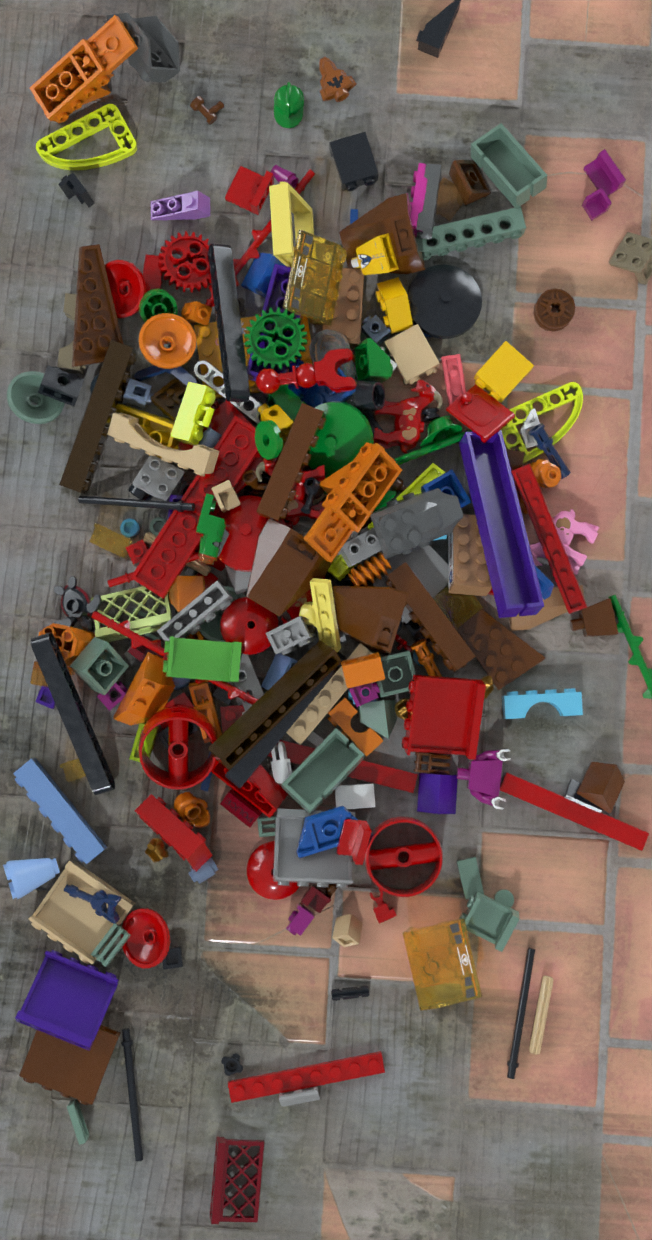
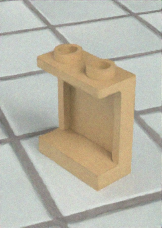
M418 324L384 342L386 352L390 353L393 361L397 363V368L404 379L405 385H414L426 374L431 376L438 371L437 368L440 363Z

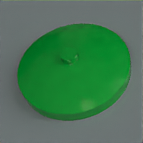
M330 401L315 407L324 411L326 423L324 428L318 431L317 436H319L316 447L311 448L309 453L311 454V459L308 466L315 470L317 467L324 465L326 478L352 462L366 442L374 443L371 426L363 413L356 407L341 401Z

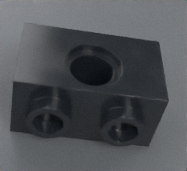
M48 365L38 393L74 407L84 379L76 374H70L58 367Z

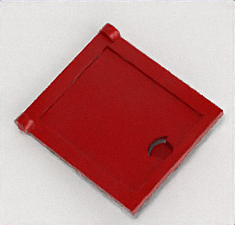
M476 384L446 408V411L480 436L483 443L487 442L515 418L513 412Z

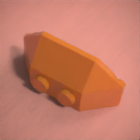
M150 652L147 653L113 716L114 720L130 726L144 723L165 707L175 689V684L172 677H166V672H162V657Z

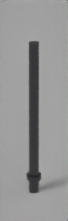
M93 496L78 497V502L84 504L177 510L178 512L195 510L194 503H185L182 500L167 502Z
M528 948L510 1060L507 1061V1066H509L507 1078L515 1079L516 1068L519 1067L517 1061L536 950L533 948Z
M125 1028L122 1029L123 1041H121V1046L124 1047L135 1161H142L143 1152L131 1048L133 1040L130 1038V1029Z

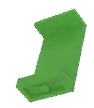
M170 636L169 641L165 640L164 652L167 653V660L163 661L162 672H166V677L239 682L242 642L231 643L174 638Z

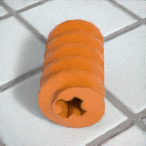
M381 552L376 554L377 558L371 556L370 562L364 560V566L358 564L357 570L354 568L350 569L351 575L348 573V576L354 586L364 585L368 587V580L374 584L375 576L381 580L380 573L387 576V569L392 570L388 560L384 558Z

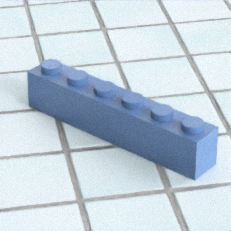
M31 758L13 773L16 776L15 781L20 787H25L28 791L27 796L32 802H37L40 806L39 811L44 817H49L52 821L51 826L56 832H61L64 836L63 841L68 847H73L77 852L75 856L81 863L85 862V864H88L108 848L36 758Z

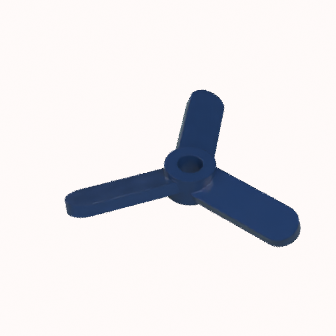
M153 365L137 371L134 375L137 381H143L167 372L173 374L186 386L188 382L198 384V379L182 366L164 369Z

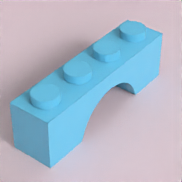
M576 688L564 689V693H557V689L545 690V694H537V690L526 691V695H518V691L506 692L507 696H502L503 719L525 718L530 707L538 702H546L553 705L560 716L583 715L582 692H576Z

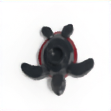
M71 576L65 588L62 586L54 587V592L62 595L61 607L67 618L57 620L54 623L73 627L77 621H80V626L84 630L92 631L93 622L89 616L94 611L99 610L102 601L101 596L95 595L93 600L90 601L87 593L77 586V578Z

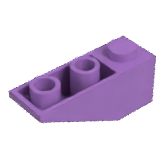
M199 191L151 201V220H195L210 216V198Z

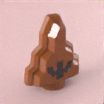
M327 57L320 59L319 71L322 75L320 94L322 100L330 101L335 99L336 102L345 100L349 96V91L357 85L352 76H347L344 70L337 69L334 62Z

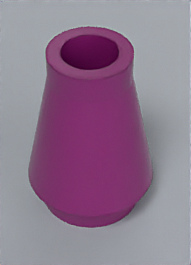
M278 165L271 169V173H273L274 178L279 184L280 182H286L293 189L296 187L299 179L295 173Z

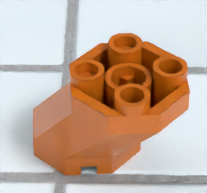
M55 623L45 627L38 635L49 632L54 635L66 666H70L95 637L94 632Z

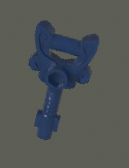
M68 884L65 886L64 892L69 893V896L78 897L89 902L96 915L103 916L113 924L120 920L119 914L115 911L116 905L122 899L120 896L106 894L104 890H99L94 895L79 890L77 886H70Z

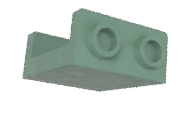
M476 892L475 896H471L468 900L466 913H462L458 920V923L461 924L460 931L461 929L462 932L467 930L495 944V949L502 952L520 919L519 912L484 894Z

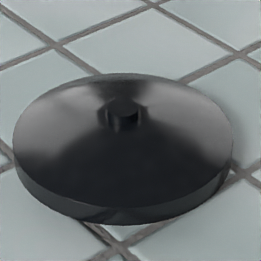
M434 265L421 271L411 282L407 293L412 322L414 325L418 324L423 333L434 338L450 339L463 335L476 323L482 308L481 291L476 281L466 271L452 265Z

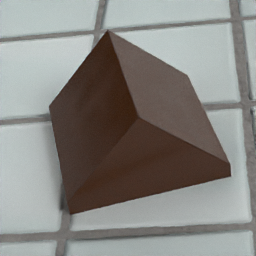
M454 160L452 162L449 175L465 206L491 194L474 160Z
M591 762L576 793L606 812L611 813L625 781L616 764Z

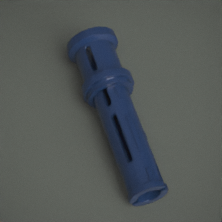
M539 424L529 431V435L534 437L538 444V449L544 451L550 463L559 467L561 479H563L571 472L552 444L553 438L549 437L546 433L544 424Z

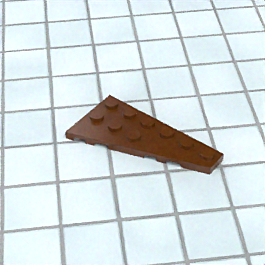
M100 244L79 248L72 368L104 362L111 340L123 344Z
M448 586L434 597L457 632L474 653L475 658L485 673L492 677L493 684L497 690L502 689L546 659L464 595L448 593Z

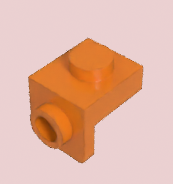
M198 301L184 304L181 315L189 323L197 322L207 326L212 308Z

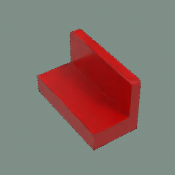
M345 819L336 852L338 855L352 856L356 865H363L372 831L367 821Z

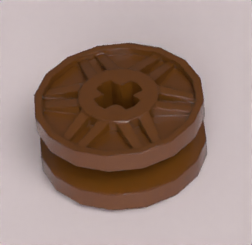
M554 288L545 291L534 305L533 315L536 323L546 331L555 332L562 330L570 323L575 314L574 299L563 289ZM554 307L557 309L555 313L551 311Z

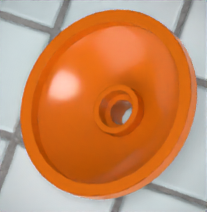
M170 313L158 314L148 319L142 326L139 333V347L143 356L151 364L164 369H173L184 365L192 358L196 349V335L190 323L184 318ZM169 344L171 347L165 348L164 345Z

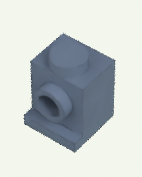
M370 315L362 322L361 331L378 346L390 337L391 330L384 325L377 315L373 318ZM376 325L379 329L373 330L371 327Z
M130 379L124 394L123 404L129 403L145 409L146 404H151L150 397L153 394L150 391L152 386Z

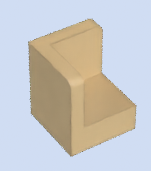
M229 480L211 488L223 513L240 505V501Z
M352 914L337 917L332 938L343 947L357 945L360 943L363 924Z

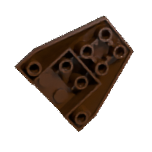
M408 193L386 199L339 232L348 268L354 269L351 259L357 257L356 248L377 236L389 233L399 268L389 273L410 274L425 270L422 253L418 251L410 217L412 210Z
M268 519L258 536L246 597L274 614L281 616L311 589L310 581L313 578L322 579L326 575L332 562L326 561L303 539L304 536L283 524Z
M332 586L338 630L361 643L366 648L389 656L409 593L391 587Z

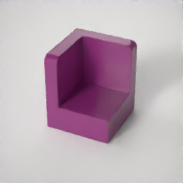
M600 188L585 198L582 207L592 221L607 212L612 203L603 188Z

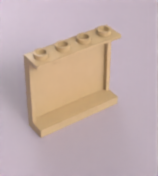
M71 859L39 907L28 920L32 922L31 925L34 928L47 932V936L51 940H58L64 944V949L78 954L81 961L86 964H93L97 958L93 957L91 953L113 926V923L103 916L96 915L89 902L78 897L69 896V893L64 892L65 886L67 884L77 886L79 890L94 895L99 890H104L106 894L120 896L122 899L116 905L115 910L120 917V920L117 922L119 925L124 921L135 905V902L74 859ZM108 942L105 944V946L101 949V951L98 954H101V952L104 950Z

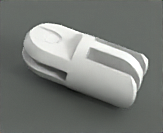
M279 741L278 745L271 751L273 758L271 766L275 782L283 783L292 774L290 759L287 758L285 744Z

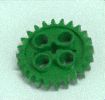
M279 307L276 312H273L272 308H270L268 314L262 310L263 316L261 317L255 314L256 322L250 320L252 327H246V331L250 334H244L245 339L249 340L244 344L245 347H250L247 349V354H252L251 360L258 359L257 366L264 363V369L271 366V369L275 370V367L278 366L280 371H282L283 365L289 369L290 362L296 365L295 358L302 359L300 352L306 351L302 345L307 344V340L303 339L307 337V332H301L305 329V325H299L301 319L297 318L294 320L295 313L288 316L287 309L281 313ZM268 324L275 325V328L271 331L265 329ZM290 330L293 332V335L285 337L283 335L284 332ZM276 336L279 337V340H276V342H273L272 339H275ZM261 342L268 343V346L264 349L258 347ZM280 348H284L287 350V352L284 355H278L276 353L277 350Z

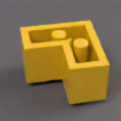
M397 277L377 283L378 291H375L377 302H380L381 310L385 311V316H383L384 325L389 327L392 334L413 327L408 295L400 279Z

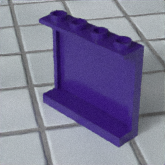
M46 951L45 958L24 1004L15 1017L16 1022L90 1051L117 989L119 980L116 979V975L110 972L105 974L98 972L99 969L95 966L88 965L86 967L81 965L80 961L70 957L66 959L57 951Z

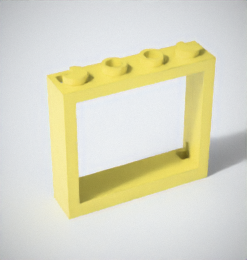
M280 182V184L269 186L273 255L287 267L297 269V265L298 268L302 265L303 271L305 268V271L311 272L312 275H317L315 240L313 238L311 245L305 243L306 234L314 237L313 209L289 183ZM291 212L294 214L296 248L293 246ZM304 246L310 248L307 256L303 254Z

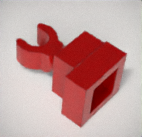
M379 889V897H374L372 892H370L371 899L376 901L377 904L373 910L379 924L397 916L394 908L389 909L387 903L384 902L381 889Z

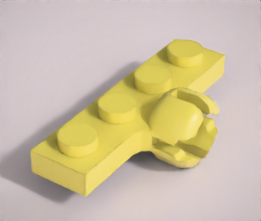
M313 578L310 581L313 602H305L300 608L299 616L307 618H303L306 625H313L317 628L319 641H323L338 652L341 649L331 580Z

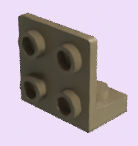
M627 232L611 257L609 264L635 273L639 283L646 285L652 276V239Z

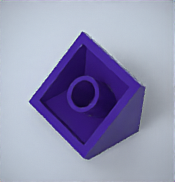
M419 773L417 812L456 814L457 775Z

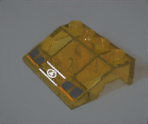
M299 230L283 308L296 315L310 318L311 324L331 325L335 315L334 309L339 295L338 289L342 280L343 265L346 261V249L334 242Z
M464 918L420 928L409 927L402 933L420 1011L441 1008L482 997Z

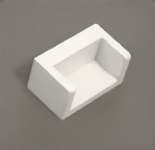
M373 783L339 785L335 789L336 808L344 806L346 809L375 807Z

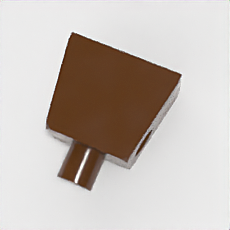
M606 599L579 610V618L570 620L571 630L582 629L584 637L613 636L618 634L611 599Z

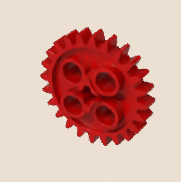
M185 231L183 237L178 232L177 239L171 236L170 242L165 240V247L161 246L160 251L162 253H159L158 258L160 260L158 266L161 267L160 273H165L163 279H170V286L175 283L176 290L181 286L183 287V292L189 288L191 293H193L195 287L200 292L201 285L207 288V282L211 283L208 259L209 239L203 241L202 234L197 238L195 237V232L189 236L187 231ZM190 249H197L198 253H193ZM179 254L181 258L177 259L174 258L172 255ZM201 265L205 267V270H199L197 266ZM185 271L188 275L183 276L179 272Z

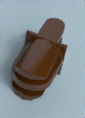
M415 752L417 758L416 761L414 760V763H416L414 772L450 774V771L431 769V766L450 767V763L432 761V758L451 759L450 755ZM423 755L428 756V762L422 761ZM422 764H427V770H421Z

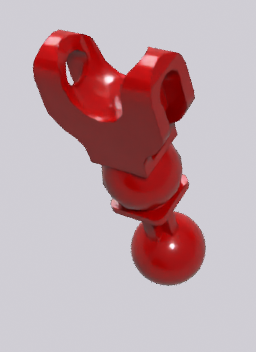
M350 349L330 350L321 361L314 362V365L304 363L297 368L292 366L293 372L278 374L273 369H263L256 377V385L261 392L266 394L276 392L280 385L293 383L297 389L299 386L310 388L317 383L318 386H327L336 393L354 390L356 388V381L352 377H342L337 374L340 365L352 360L353 352Z

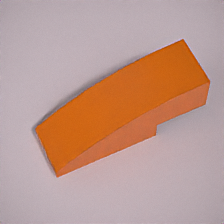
M206 680L200 684L196 682L189 683L194 709L200 711L209 719L218 739L222 735L209 682ZM200 727L204 743L211 742L207 733Z

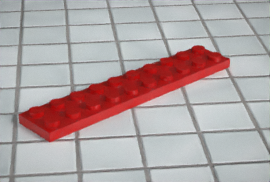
M234 416L214 449L219 451L214 472L205 474V476L196 475L181 498L185 503H194L195 510H184V512L174 510L130 577L131 579L164 599L177 577L200 544V537H203V534L195 532L206 493L214 495L211 488L227 480L231 482L235 490L243 474L258 454L255 443V427ZM214 496L213 500L216 501L214 512H209V515L217 517L221 509Z

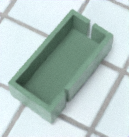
M502 123L471 143V158L480 168H483V172L516 209L530 200V195L534 197L547 188V174Z
M335 728L282 783V788L311 815L322 804L323 798L326 799L364 760L365 754L353 743L349 745V739Z

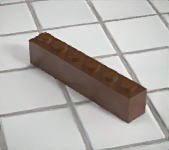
M304 403L301 404L256 511L258 515L278 523L282 519L285 520L289 511L287 505L289 501L292 502L296 495L295 486L302 481L304 475L302 472L303 467L308 465L311 459V454H309L311 448H315L319 439V436H317L319 429L322 430L325 426L326 418H324V411Z
M406 562L385 577L387 587L409 593L405 604L410 612L408 613L409 617L414 623L417 622L420 625V632L426 639L429 638L431 640L433 650L438 655L441 654L445 659L443 662L449 670L452 669L455 672L476 657Z

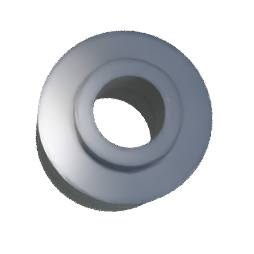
M211 857L197 872L190 867L191 871L188 873L193 882L198 881L200 884L215 875V872L219 869Z

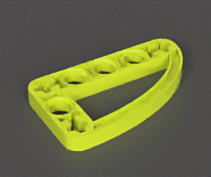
M107 104L41 138L36 143V150L39 156L53 167L64 170H88L116 163L135 154L137 144L119 109L114 104ZM109 111H111L112 113H114V116H113V117H111L110 115H108V112H109ZM97 118L100 121L99 124L95 127L89 124L90 121ZM123 126L125 130L123 133L117 134L115 133V128ZM76 127H81L83 132L80 135H75L73 130ZM109 127L120 148L101 156L80 160H67L53 156ZM61 135L66 137V142L63 144L57 143V138ZM126 138L132 148L128 149L123 139ZM52 140L56 147H53V145L51 144ZM45 145L48 151L45 152L42 146Z
M576 382L567 383L509 409L514 414L517 410L521 409L525 411L526 417L518 419L515 414V418L500 429L502 430L506 449L515 448L519 444L520 447L517 450L525 452L523 464L543 454L544 451L538 449V447L530 452L527 451L516 426L525 422L535 402H540L543 405L542 411H536L537 416H540L574 401V406L568 420L552 436V444L555 445L570 430L580 414L583 404V393L580 385ZM570 387L571 389H576V392L574 393L575 396H573V394L570 393L565 396L566 400H564L563 394L567 393ZM551 395H558L560 402L553 404L550 401ZM509 434L515 435L516 443L509 444L506 436Z

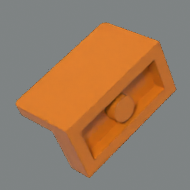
M379 652L341 662L347 688L385 679Z

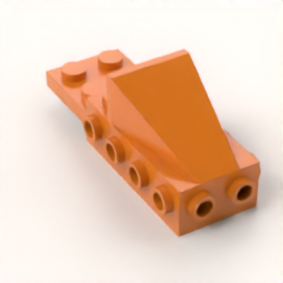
M114 15L88 40L83 38L37 80L30 87V90L50 121L65 122L69 115L75 110L80 109L82 105L111 93L106 84L114 76L113 71L131 56L138 47L120 18Z
M366 442L352 462L319 484L328 494L322 504L325 509L303 539L330 563L352 532L358 533L402 471L396 461L386 453L381 445Z

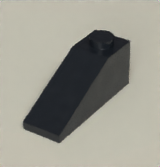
M454 0L425 25L423 31H419L416 39L419 42V51L437 58L439 57L459 11L461 0Z

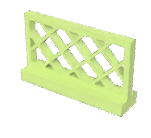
M144 586L102 595L101 602L105 601L108 605L103 612L97 611L111 620L114 619L117 623H120L117 620L122 613L130 616L128 619L130 621V630L139 635L155 632L172 619L168 594L164 598V603L163 598L160 597L158 599L152 595L153 592ZM137 593L146 595L141 603L133 599ZM120 597L127 599L122 607L115 604L116 600ZM149 597L156 601L151 610L144 606ZM130 602L138 606L132 614L125 610ZM161 604L166 607L167 613L159 615L155 613V610ZM112 606L119 610L114 618L107 615ZM141 608L149 612L145 618L139 619L136 617ZM94 619L96 638L107 642L128 638L111 628H100V622Z

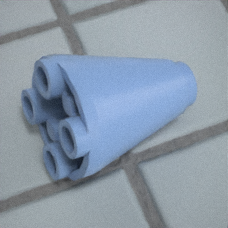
M56 858L7 861V864L3 865L7 880H12L8 884L13 899L22 898L54 878L55 874L60 873Z

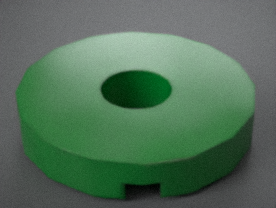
M272 420L261 421L255 430L256 447L260 455L266 460L279 457L283 449V439L279 436V433H281L280 428Z

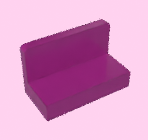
M605 149L598 154L594 161L584 167L585 173L596 189L603 188L607 196L620 189L626 181Z

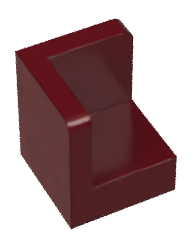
M314 884L311 885L301 899L304 905H309L318 913H321L327 903L331 901V898Z

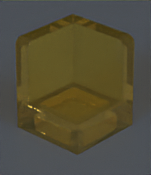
M79 759L59 764L60 768L64 770L67 782L86 777Z

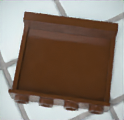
M101 1025L90 1051L37 1030L19 1076L23 1077V1080L28 1083L35 1082L42 1085L43 1089L49 1091L56 1090L63 1097H73L78 1099V1102L81 1104L93 1105L121 1032Z

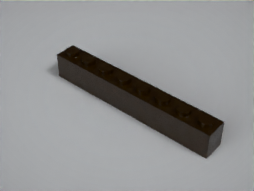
M111 340L59 485L83 494L90 489L92 483L90 478L92 473H95L97 470L98 462L96 461L98 456L102 455L105 445L103 442L105 437L109 436L107 433L112 415L118 411L116 406L118 401H121L123 398L124 384L128 383L131 376L129 370L131 365H134L137 360L134 348Z
M321 640L312 647L208 747V750L215 759L230 771L342 662L336 651Z

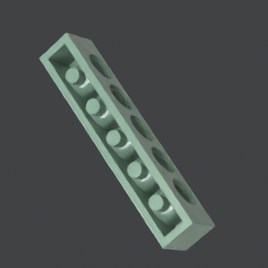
M520 206L517 209L511 208L434 226L432 239L417 237L415 239L418 251L422 253L423 260H427L433 255L444 256L455 250L462 252L472 246L479 248L489 242L500 243L506 238H520L524 235L526 225ZM506 224L509 228L502 229L500 225ZM488 228L491 233L486 234L482 229ZM469 232L473 237L467 238L463 233ZM450 236L454 241L448 242L445 238ZM434 241L436 245L429 246L427 242Z

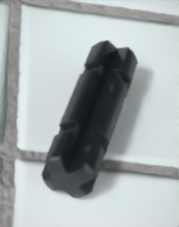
M364 985L360 986L361 988L356 986L342 988V990L333 989L331 991L332 1000L337 1001L340 998H343V1000L359 998V996L368 997L370 995L369 987Z

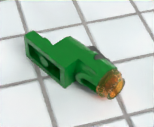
M206 493L195 532L203 534V537H200L198 561L214 565V561H217V557L220 555L229 533L225 529L226 526L223 518L209 515V512H214L216 501L213 500L214 495Z

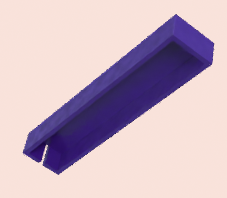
M499 430L485 443L473 431L465 432L459 442V447L499 618L516 617L518 614L519 616L536 615L544 607V602L502 430Z

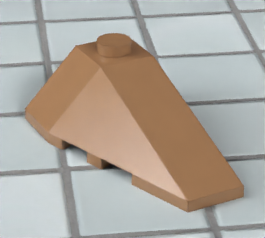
M579 585L584 596L583 585ZM553 587L551 596L545 600L543 599L544 607L536 615L519 616L518 614L516 617H509L511 631L531 629L568 612L559 588Z

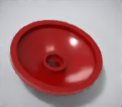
M113 260L105 264V269L117 318L130 317L137 313L140 301L146 293L143 275L129 261Z
M242 597L233 601L224 610L220 621V630L224 641L231 643L242 642L241 654L246 655L257 654L270 647L271 644L266 633L278 627L277 615L248 597ZM249 621H252L254 623V627L252 629L248 628L247 626Z
M275 841L260 845L251 854L247 863V878L257 894L267 899L280 900L294 894L300 886H297V882H289V886L278 885V882L273 881L271 870L274 867Z
M142 908L131 912L122 925V928L131 934L122 947L123 951L134 965L140 968L155 967L165 959L169 951L170 934L167 924L161 915L152 909Z

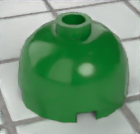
M158 288L151 289L144 294L139 304V313L143 321L146 322L158 314L170 313L177 315L178 308L173 296L167 291Z

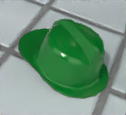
M288 82L287 85L280 87L275 93L274 118L281 127L294 128L301 122L303 117L304 96L300 88Z
M448 415L432 420L427 427L428 436L422 441L420 447L423 448L459 434L462 431L461 425L454 424Z

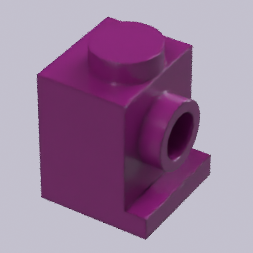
M121 681L118 684L115 682L106 695L99 694L97 697L110 711L123 700L128 689ZM111 691H117L118 696L112 698L110 695Z
M376 682L349 689L356 707L377 699V694L380 693ZM363 689L369 690L368 696L362 695Z
M299 902L297 905L298 911L294 910L289 916L288 920L290 922L286 929L293 935L299 934L301 936L314 919L315 914Z

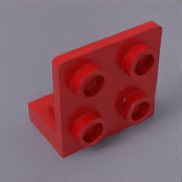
M240 166L225 196V200L259 215L269 194V186L274 184L273 173L266 170L265 175L262 176Z

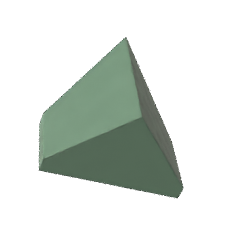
M395 700L368 702L358 706L360 723L389 739L397 721Z

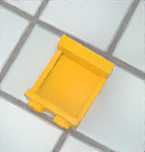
M505 341L475 374V383L481 389L485 388L490 396L502 403L522 379L531 372L534 365Z

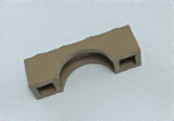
M65 293L63 312L66 317L75 322L76 294ZM72 341L68 346L59 349L57 367L67 373L83 374L87 365L72 368Z

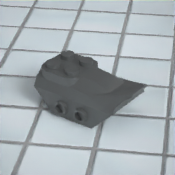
M129 13L106 15L107 20H103L104 23H107L114 15L118 16L137 45L138 49L127 59L129 64L140 74L139 76L142 80L146 82H167L180 72L179 42L157 16L132 18Z
M439 488L416 495L409 493L404 495L400 501H397V499L388 501L385 507L378 509L370 515L385 559L400 553L403 555L414 551L413 548L417 546L422 548L430 545V541L452 533L456 524L464 517L458 497L445 494Z

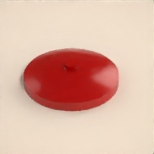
M241 496L238 497L240 501L239 506L224 513L221 510L217 516L224 519L225 529L229 533L218 559L231 569L251 572L258 536L268 518L260 516L256 512L261 502V497ZM282 519L280 524L286 526L285 520Z

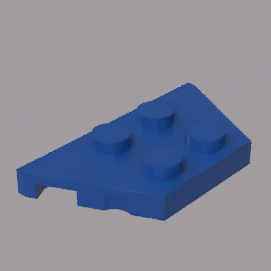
M344 806L305 817L297 848L298 858L337 847L344 820L358 819Z

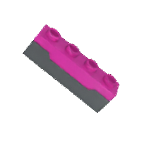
M419 163L418 171H414L413 182L416 184L411 188L413 202H410L412 210L410 217L414 234L417 238L432 239L441 181V165Z

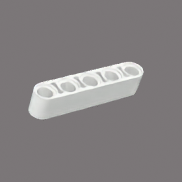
M205 360L199 361L194 367L196 376L226 399L224 384L217 387L213 383L214 377L221 376L223 378V373ZM200 364L208 366L207 374L202 375L198 372ZM249 396V400L254 402L252 410H246L243 406L244 402H231L256 423L259 424L261 422L258 418L260 414L258 408L263 404L253 396Z

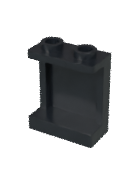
M366 132L329 142L330 154L334 158L342 191H353L359 186H370L378 181L379 173Z

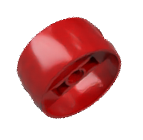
M182 705L163 708L156 712L142 729L138 747L142 768L152 781L162 787L176 790L193 787L202 782L215 765L216 759L210 754L203 765L188 772V721L201 727L209 736L212 744L217 740L215 729L209 719L194 708ZM168 721V772L157 767L149 759L144 747V741L150 731ZM180 744L183 746V749L176 750L173 746Z
M400 816L387 819L374 828L371 832L364 862L370 879L383 892L397 897H411L426 891L436 881L442 869L443 851L438 837L430 827L418 819ZM396 823L416 824L427 830L434 842L370 850L375 837L383 829ZM405 851L408 853L406 861L398 860L400 852ZM436 862L431 875L422 884L411 889L401 890L388 887L381 883L371 871Z

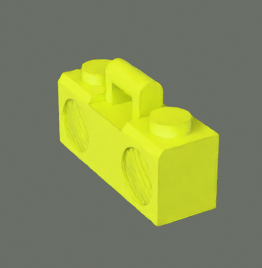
M188 382L170 437L182 443L198 445L199 441L203 438V427L209 428L214 413L211 405L215 402L216 391L206 385Z

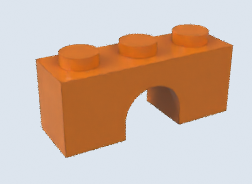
M344 698L328 712L330 717L327 719L334 727L339 725L343 730L341 733L349 740L351 739L356 744L355 746L367 757L383 740L371 728L361 733L355 732L351 728V719L358 711Z

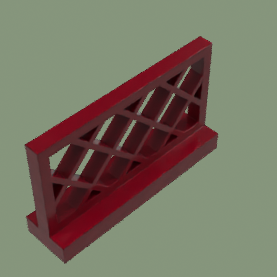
M216 1137L209 1214L211 1224H219V1222H258L264 1140H239ZM229 1145H237L241 1151L232 1157L228 1153ZM251 1146H259V1153L253 1158L246 1152ZM244 1153L250 1161L241 1168L236 1160ZM234 1163L239 1171L231 1178L226 1172L227 1168ZM254 1164L257 1168V1173L250 1178L245 1173V1170ZM243 1174L248 1181L239 1188L234 1180ZM232 1183L238 1191L229 1198L225 1194V1189ZM252 1184L255 1188V1193L248 1198L243 1190ZM241 1193L247 1201L238 1208L232 1201ZM230 1203L236 1211L231 1216H223V1209ZM248 1204L254 1209L253 1216H245L241 1211Z

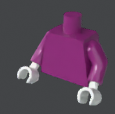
M509 749L500 751L487 750L476 755V760L469 761V769L459 767L457 769V779L467 780V788L470 789L472 796L481 803L494 806V808L500 810L504 808L499 807V801L506 802V799L499 797L503 761L511 759L504 757L505 752H510Z

